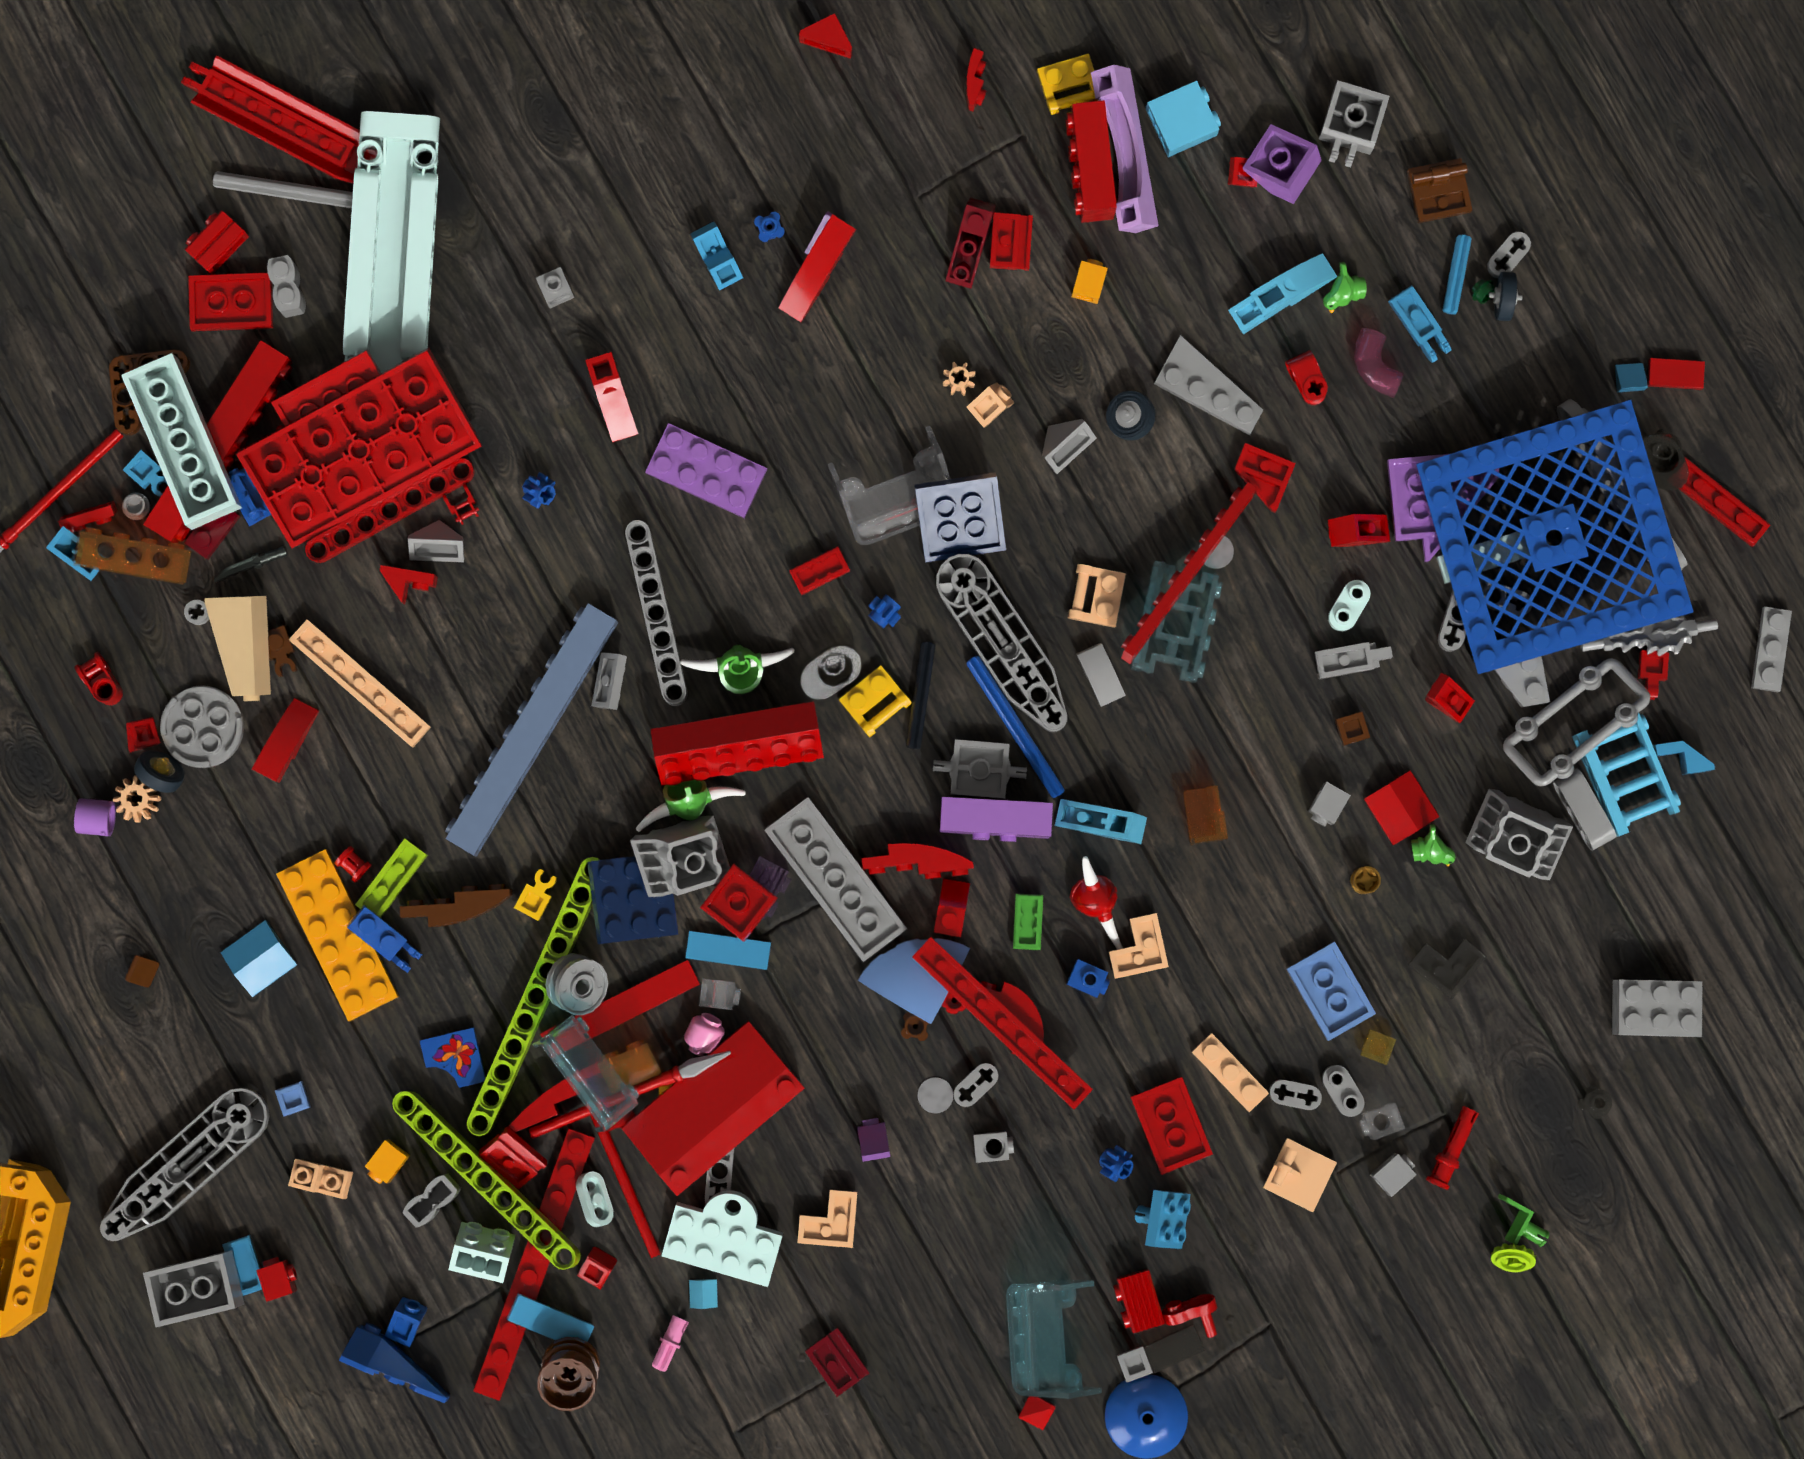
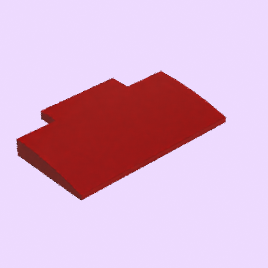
M430 348L419 352L383 373L380 372L367 349L273 400L271 404L284 426L239 450L236 455L292 549L480 448L482 444Z

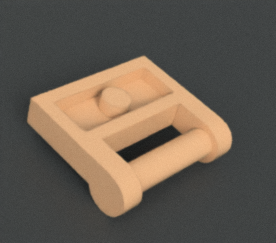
M1077 564L1076 573H1078L1072 609H1069L1067 618L1115 628L1126 573ZM1089 576L1097 577L1090 613L1082 612Z

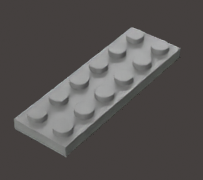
M809 797L765 829V832L863 962L907 929Z

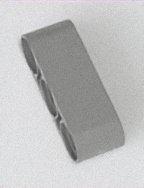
M1578 768L1574 769L1570 777L1565 779L1558 778L1553 781V786L1590 850L1593 851L1617 837L1607 815Z

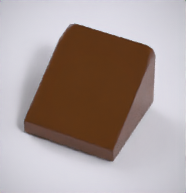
M143 955L134 956L125 981L143 987H150L158 970L159 963Z

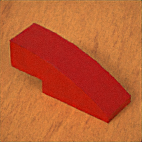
M294 698L268 738L252 770L280 783L291 760L295 759L319 710Z

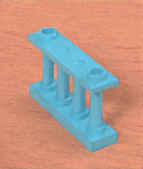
M1639 713L1638 721L1634 726L1629 728L1620 727L1598 746L1635 732L1641 747L1604 762L1599 760L1595 751L1598 750V746H1596L1581 758L1598 801L1612 824L1617 837L1629 833L1628 826H1630V822L1667 808L1669 815L1680 812L1678 807L1681 805L1679 796L1675 790L1671 791L1646 731L1649 729L1648 722L1645 716ZM1586 730L1572 736L1576 748L1589 739L1592 734L1589 735ZM1644 757L1646 758L1651 773L1616 787L1614 785L1610 786L1606 777L1609 775V771ZM1653 783L1657 784L1662 798L1628 812L1620 811L1617 803L1619 797Z

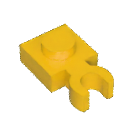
M539 869L535 874V886L526 884L514 906L515 909L537 921L540 920L552 896L545 892L547 889L552 888L557 880V877L552 876L548 883H543L541 876L544 870Z

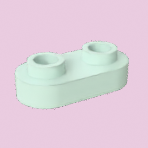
M1360 580L1350 581L1341 591L1328 615L1329 624L1336 631L1343 632L1349 630L1359 618L1370 598V589L1365 582ZM1353 589L1361 591L1362 595L1360 598L1353 597ZM1340 612L1347 614V621L1342 622L1339 620L1338 615Z
M594 1171L580 1175L576 1181V1190L586 1221L593 1227L609 1224L613 1218V1207L603 1177Z

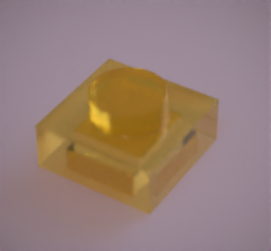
M1369 1029L1360 1056L1387 1065L1396 1039Z

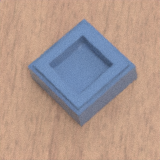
M303 1081L275 1090L283 1117L311 1107Z

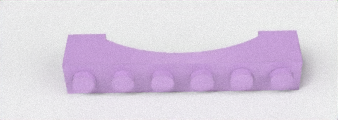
M1111 65L1093 71L1091 76L1095 99L1099 101L1105 100L1107 121L1111 130L1118 163L1119 195L1118 202L1116 203V216L1119 231L1138 233L1158 227L1130 68Z

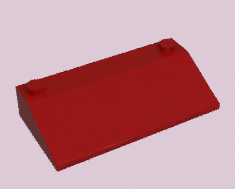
M749 1020L708 1054L712 1055L731 1051L730 1055L695 1077L684 1078L680 1082L676 1081L621 1127L676 1196L682 1193L805 1089L801 1081Z

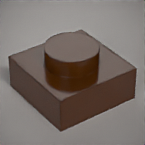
M1363 712L1335 720L1343 746L1370 738Z

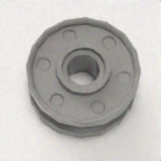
M571 953L562 956L552 965L546 979V992L552 1004L572 1015H585L594 1011L605 998L608 988L607 973L603 966L582 954Z

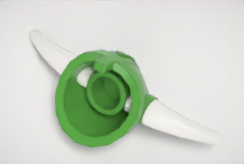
M735 645L722 657L711 660L682 659L680 664L696 670L719 673L721 683L727 690L736 694H745L758 686L762 678L763 667L787 658L795 650L794 648H789L775 653L755 654L748 648Z
M691 780L677 785H665L663 789L665 803L652 810L638 824L636 830L640 832L652 822L674 814L683 819L694 821L702 814L707 803L726 796H744L746 792L732 787L707 788L704 780Z

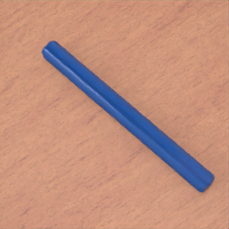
M979 656L969 659L967 661L968 668L1052 798L1058 797L1064 792L1063 786Z

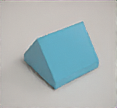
M717 1279L689 1280L690 1308L708 1309L718 1307Z

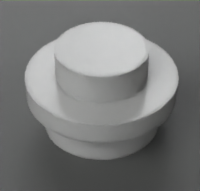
M131 493L123 500L122 510L128 518L141 520L148 515L150 502L141 493Z

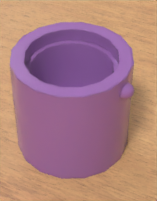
M80 798L75 809V832L79 834L111 836L116 818L115 803L113 801Z

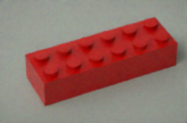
M814 701L650 729L654 758L661 785H677L685 781H701L709 777L731 776L738 772L759 771L762 768L774 766L784 767L791 763L813 762L816 759L824 758Z

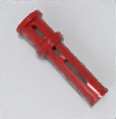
M1462 1106L1442 1153L1436 1155L1435 1159L1437 1162L1431 1175L1426 1177V1181L1449 1190L1450 1186L1448 1183L1454 1170L1460 1166L1458 1159L1479 1115L1478 1112Z

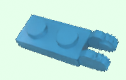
M1412 285L1388 301L1417 346L1421 347L1431 363L1438 360L1435 351L1427 342L1432 337L1435 338L1440 349L1445 354L1452 350L1441 332V327Z

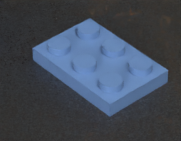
M1335 942L1286 969L1327 1041L1376 1014Z

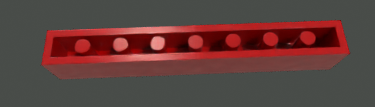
M261 340L207 423L226 471L231 468L234 462L232 457L237 449L241 450L245 446L249 438L247 433L251 427L257 426L262 419L263 413L261 411L266 403L270 404L275 399L278 393L276 388L280 381H285L292 371L291 364L293 362L287 356ZM167 486L143 525L177 545L179 541L182 542L187 537L190 528L185 526L169 486Z

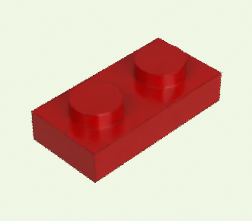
M114 501L62 516L58 523L60 528L64 526L73 533L86 528L85 524L96 521L97 525L112 521L111 516L116 514L117 508Z

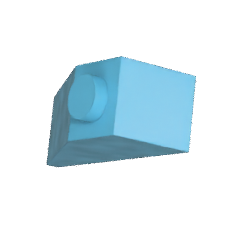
M1060 799L1055 826L1141 844L1147 817L1133 812Z

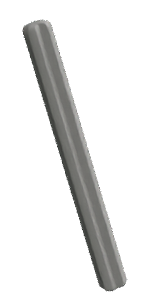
M219 171L215 172L213 176V186L216 188L352 208L353 192Z

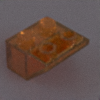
M639 1040L627 1045V1052L619 1055L618 1050L600 1057L602 1062L596 1064V1067L610 1095L663 1073L651 1042L645 1044L643 1040Z

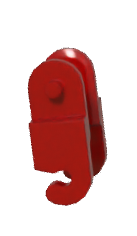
M466 484L463 487L468 495L467 501L457 506H452L446 494L442 496L451 514L457 515L456 522L460 521L462 525L464 524V519L474 514L476 517L479 516L477 513L479 508L473 506L476 501ZM469 504L471 510L460 515L458 509Z

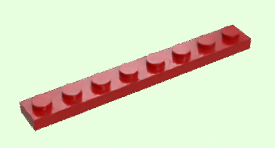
M1247 482L1243 489L1238 487L1229 500L1232 504L1228 510L1225 508L1221 509L1214 520L1217 523L1212 531L1207 529L1199 540V543L1202 544L1197 552L1193 549L1190 551L1183 562L1186 564V567L1181 573L1177 570L1168 582L1171 586L1166 594L1162 591L1159 593L1152 604L1155 606V609L1150 615L1145 613L1137 624V627L1140 628L1135 636L1129 634L1123 642L1121 648L1124 651L1121 659L1129 664L1132 663L1252 500L1257 489L1254 485Z
M932 937L912 956L916 962L1072 1109H1075L1093 1090Z

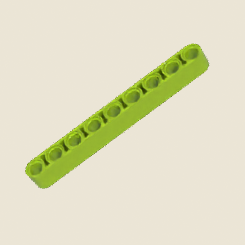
M403 1091L395 1095L392 1103L394 1111L555 1267L564 1270L573 1268L579 1263L581 1255L577 1246L506 1178L480 1158L479 1152L418 1093ZM406 1096L411 1097L413 1100V1107L409 1111L404 1110L402 1106V1101ZM426 1115L431 1116L433 1120V1126L429 1130H425L422 1126V1119ZM445 1134H449L453 1140L452 1146L449 1149H445L441 1143L442 1137ZM465 1153L470 1154L473 1160L469 1168H465L461 1164V1157ZM485 1172L492 1176V1183L488 1188L484 1187L481 1183V1176ZM504 1191L509 1192L512 1196V1202L508 1207L504 1206L500 1200L501 1194ZM524 1210L529 1211L532 1215V1221L528 1226L522 1224L520 1220V1215ZM544 1229L550 1231L552 1235V1241L548 1245L543 1244L540 1240V1234ZM563 1249H568L572 1254V1260L569 1264H564L560 1260V1253Z

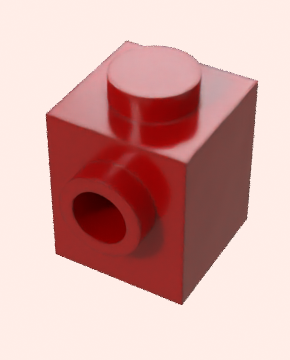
M275 1257L262 1262L263 1268L256 1270L266 1302L297 1291L294 1280H297V1273L294 1265H289L287 1259L279 1261V1258Z

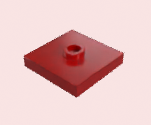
M733 864L700 908L745 942L778 897Z

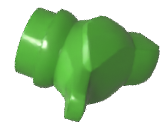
M1340 262V273L1335 279L1330 292L1323 298V304L1330 313H1333L1339 306L1348 305L1351 300L1358 301L1366 296L1367 286L1365 278L1358 277L1357 275L1351 277L1347 272L1345 262Z
M1435 824L1430 825L1429 833L1424 838L1418 837V839L1411 840L1414 861L1425 862L1428 860L1432 864L1443 863L1446 866L1455 861L1454 850L1446 846L1436 834Z

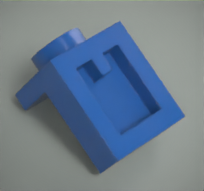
M403 1297L393 1313L385 1337L410 1348L419 1325L426 1314L427 1307L421 1305L416 1300Z

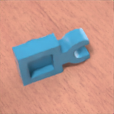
M140 450L123 471L144 489L151 484L153 493L161 497L163 493L159 491V486L162 483L167 484L165 477L158 475L162 470L154 460Z

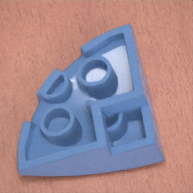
M934 939L962 966L970 950L969 947L947 939ZM908 940L897 944L895 948L886 953L878 955L865 968L858 981L931 1024L948 991L912 958L927 940Z

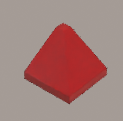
M153 717L126 723L129 752L160 744Z
M1030 1392L1018 1418L1044 1430L1056 1406Z

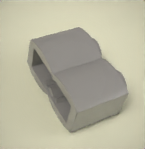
M288 255L269 259L267 271L271 282L274 284L273 300L275 306L285 318L304 314L306 302L302 291L299 289L300 273L296 264Z
M449 1174L441 1175L427 1185L423 1194L414 1197L408 1202L403 1210V1214L415 1227L427 1224L435 1218L440 1207L451 1203L458 1196L461 1187Z

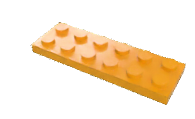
M325 849L277 873L276 875L348 1022L398 998L399 995L378 952L347 928V924L358 912L328 850Z

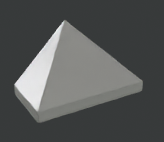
M1083 419L1050 425L1047 429L1042 456L1051 469L1058 474L1097 438Z
M440 520L408 536L409 560L464 562L463 537Z

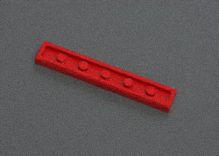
M686 960L602 1002L591 1013L576 1015L540 1033L541 1038L551 1058H554L700 985V982L689 960Z

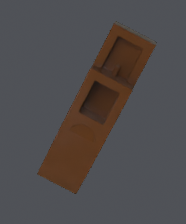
M505 884L489 885V890L478 891V886H462L461 892H454L455 903H451V898L434 899L433 905H424L423 900L407 901V906H400V918L428 917V927L453 925L474 919L493 910L510 898L513 893L511 889H505Z

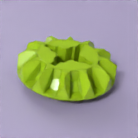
M1502 1244L1501 1247H1494V1251L1491 1252V1261L1502 1270L1523 1272L1535 1266L1536 1255H1534L1532 1249H1526L1525 1245Z

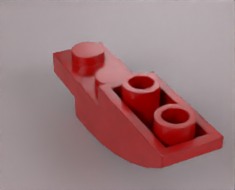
M888 844L889 855L862 858L863 870H869V875L886 873L885 868L896 867V871L913 870L912 865L918 864L919 875L924 874L925 879L941 878V872L952 871V876L968 875V869L974 868L973 862L961 855L922 844Z

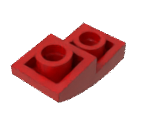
M976 48L973 49L970 58L966 84L968 110L974 112L976 105H982L987 90L983 89L984 80L976 77L982 76L987 62L983 61L984 52Z

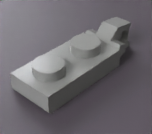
M1369 642L1314 652L1319 679L1373 670L1380 667L1379 661L1393 657L1391 646L1377 649L1376 643L1369 644Z

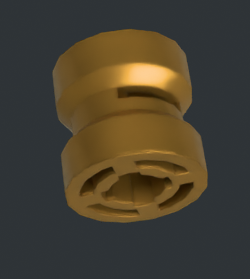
M1364 866L1352 873L1350 884L1355 892L1369 894L1379 888L1381 877L1375 868Z

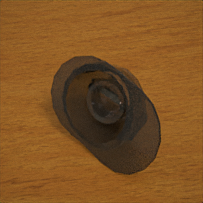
M1659 429L1655 434L1644 437L1643 442L1656 486L1666 491H1675L1682 488L1688 480L1689 471L1683 455L1681 441L1672 433L1664 432L1663 429Z
M830 646L823 649L815 659L808 663L801 674L800 684L803 692L808 697L816 700L826 699L834 695L858 677L861 671L859 654L847 646Z

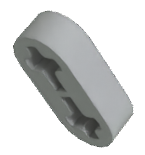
M1523 232L1512 233L1494 253L1487 264L1488 272L1492 277L1498 278L1499 274L1505 271L1504 269L1497 271L1495 269L1497 264L1494 260L1500 262L1506 256L1509 260L1504 265L1505 269H1507L1505 272H1511L1526 255L1531 247V241L1527 234ZM1519 239L1522 240L1523 244L1521 247L1524 250L1519 248L1514 254L1509 252L1514 245L1511 240L1515 242Z
M989 1063L978 1065L955 1087L953 1095L956 1103L963 1107L975 1104L997 1082V1069ZM983 1068L987 1071L990 1068L993 1071L990 1075L993 1080L991 1082L985 1080L978 1086L975 1082L981 1077L980 1069ZM971 1085H974L976 1089L971 1092L972 1100L968 1101L965 1099L960 1101L961 1093L959 1089L962 1087L968 1089Z
M1276 1080L1269 1088L1271 1100L1280 1105L1313 1110L1322 1101L1320 1091L1312 1085L1287 1080ZM1281 1084H1284L1286 1090L1293 1091V1097L1283 1096L1282 1100H1279V1096L1274 1093L1275 1088H1280ZM1308 1090H1312V1095L1316 1096L1315 1102L1311 1101L1309 1106L1305 1105L1306 1101L1304 1099L1297 1098L1298 1093L1307 1094Z

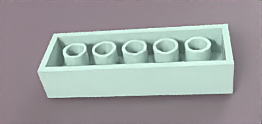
M171 353L122 374L123 381L185 526L193 530L241 509L242 506L179 359Z

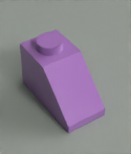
M879 1118L862 1120L863 1126H858L857 1128L863 1162L890 1157L885 1122L879 1123Z

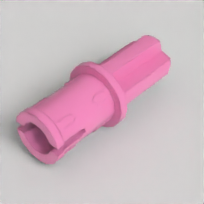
M674 1315L672 1316L664 1337L660 1338L662 1343L652 1363L654 1368L663 1372L667 1370L676 1348L680 1349L679 1343L689 1322Z

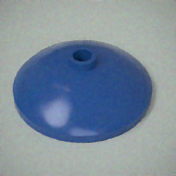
M1149 1374L1130 1382L1122 1381L1111 1392L1106 1403L1105 1424L1109 1436L1116 1446L1134 1457L1156 1458L1168 1453L1181 1441L1187 1428L1188 1411L1182 1394L1170 1381L1157 1375ZM1147 1413L1153 1416L1150 1423H1144L1142 1420L1143 1416Z

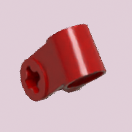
M1308 350L1285 361L1288 373L1304 401L1310 405H1318L1323 402L1328 386L1312 351ZM1311 386L1315 389L1320 388L1318 396L1314 392L1309 393Z
M99 652L94 653V657L86 663L74 666L77 674L97 701L106 705H115L121 700L123 696L122 688L112 674L108 663ZM111 685L113 688L111 696L103 698V688Z

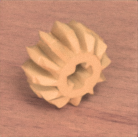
M137 776L133 777L132 783L129 779H123L125 789L118 786L115 788L117 792L121 793V797L113 798V802L121 803L116 808V812L122 813L125 811L123 818L130 820L133 816L134 821L137 823L141 822L142 815L147 820L151 819L149 809L158 812L159 808L153 805V802L161 801V796L153 795L157 791L146 786ZM133 796H142V802L138 801V806L137 803L132 802Z

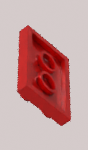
M268 273L188 276L191 331L273 328L272 282Z
M1182 1077L1130 1097L1161 1175L1213 1155Z

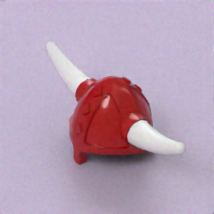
M1084 856L1082 858L1084 878L1072 887L1070 900L1078 911L1090 917H1098L1117 950L1123 949L1112 915V910L1117 900V888L1109 878L1096 875L1088 857Z

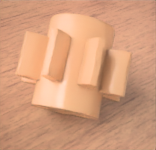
M953 362V369L951 371H943V374L949 377L948 380L943 382V386L950 385L952 388L951 395L955 391H961V394L965 396L967 386L970 388L975 386L973 382L969 381V378L975 376V371L968 372L966 370V362L962 367H957V364ZM959 373L963 374L965 382L960 381L959 384H955L953 376L957 377Z

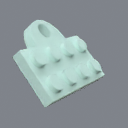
M722 1191L712 1196L704 1209L680 1202L676 1203L662 1257L768 1287L783 1232L757 1225L758 1214L756 1207L746 1195L737 1191ZM736 1200L740 1203L741 1209L738 1212H730L726 1208V1202Z

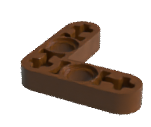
M167 350L115 357L111 361L109 374L114 423L118 431L131 436L139 432L142 423L132 399L127 403H121L118 399L119 392L125 389L126 385L125 383L117 384V381H123L121 374L116 371V368H120L121 363H124L129 367V370L125 371L127 373L143 366L144 361L147 359L157 360L173 353L183 361L181 366L184 373H186L190 368V361L185 353L180 350ZM134 407V410H128L129 417L135 420V423L130 424V429H127V427L121 425L122 422L126 421V412L119 409Z

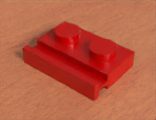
M994 212L990 268L1029 271L1033 215L1024 216L1021 214Z
M506 1127L503 1133L495 1136L479 1150V1157L518 1189L537 1175L541 1168L544 1169L547 1166V1159L509 1127Z

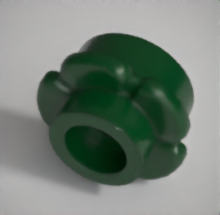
M1483 279L1478 281L1472 288L1473 300H1477L1480 304L1491 299L1489 298V292L1494 293L1495 286L1492 285L1493 281H1484Z

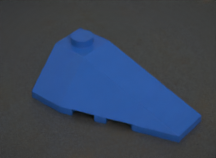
M366 1323L365 1326L359 1325L356 1328L339 1361L370 1375H374V1373L379 1374V1372L384 1373V1377L391 1383L404 1385L406 1382L410 1384L409 1388L414 1392L442 1403L448 1401L450 1394L393 1341L385 1337L384 1334H381V1328L370 1323Z

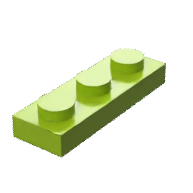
M404 839L355 905L360 909L365 905L382 918L428 855L410 841Z

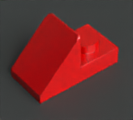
M380 565V572L404 605L406 604L409 584H412V589L428 591L429 587L436 588L438 577L435 574Z
M1443 673L1440 674L1432 685L1425 699L1427 703L1458 723L1462 722L1475 702L1452 678Z
M943 879L934 933L961 937L970 883Z

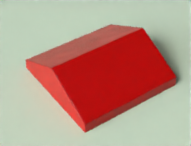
M1411 770L1364 799L1392 846L1439 817Z

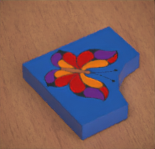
M475 1028L420 1040L426 1068L438 1067L446 1070L455 1078L459 1088L485 1081L486 1075Z

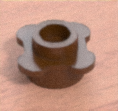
M910 1012L905 1013L903 1016L905 1025L904 1029L901 1030L902 1037L905 1039L910 1037L918 1038L919 1041L926 1040L928 1037L926 1029L929 1023ZM914 1024H918L917 1029L913 1028Z

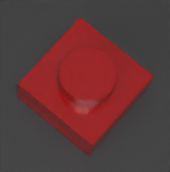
M1230 157L1228 185L1257 187V181L1243 170V166L1249 158Z

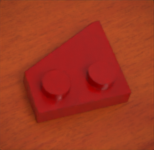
M1245 443L1234 470L1246 484L1249 482L1257 488L1255 494L1271 512L1276 513L1296 463Z

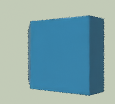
M715 222L690 234L719 290L743 278Z
M1684 741L1653 745L1657 757L1679 754L1682 775L1715 770L1714 763Z

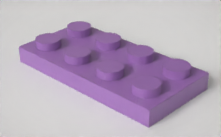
M668 423L645 473L745 519L767 472V468Z

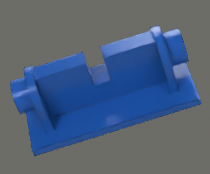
M238 468L231 470L228 473L230 475L229 478L242 506L240 511L249 527L270 516L269 509L244 468L241 470Z

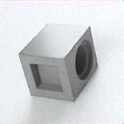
M561 267L536 277L549 308L574 298Z
M1325 782L1307 812L1313 814L1311 819L1322 826H1326L1327 823L1333 825L1351 795L1329 782Z
M1006 1131L973 1134L976 1163L1009 1160V1154L1014 1153L1013 1137H1007ZM998 1139L1001 1142L1002 1148L998 1154L993 1155L987 1152L986 1144L989 1140Z
M1393 1153L1370 1176L1388 1196L1392 1197L1416 1176L1412 1170L1415 1165L1405 1154L1400 1157L1399 1154Z

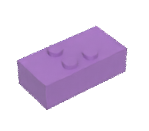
M942 797L940 833L972 834L973 840H989L990 835L1000 836V841L1016 842V837L1049 839L1052 830L1053 803Z

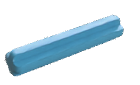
M1458 235L1456 238L1442 309L1447 314H1456L1458 312L1472 240L1467 235Z

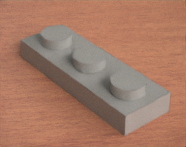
M1771 607L1762 608L1751 688L1772 692L1781 691L1792 611Z

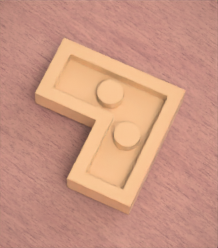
M1157 913L1129 919L1135 946L1108 952L1114 979L1169 967Z
M830 1189L828 1217L800 1215L797 1243L853 1248L857 1192Z

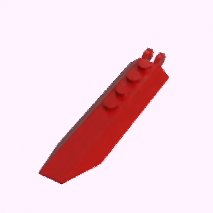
M217 55L210 70L191 62L189 68L194 73L205 77L202 85L189 77H183L181 80L183 85L198 92L191 100L192 104L335 179L354 184V172L358 165L357 149L359 146L360 130ZM369 148L364 152V158L366 160H373L376 158L378 151L374 148Z

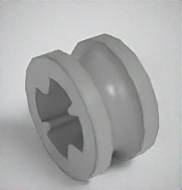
M192 600L186 604L184 615L189 622L195 625H203L209 621L205 602ZM198 605H201L200 609L204 611V615L198 616L197 620H194L195 616L191 614V610L197 609Z

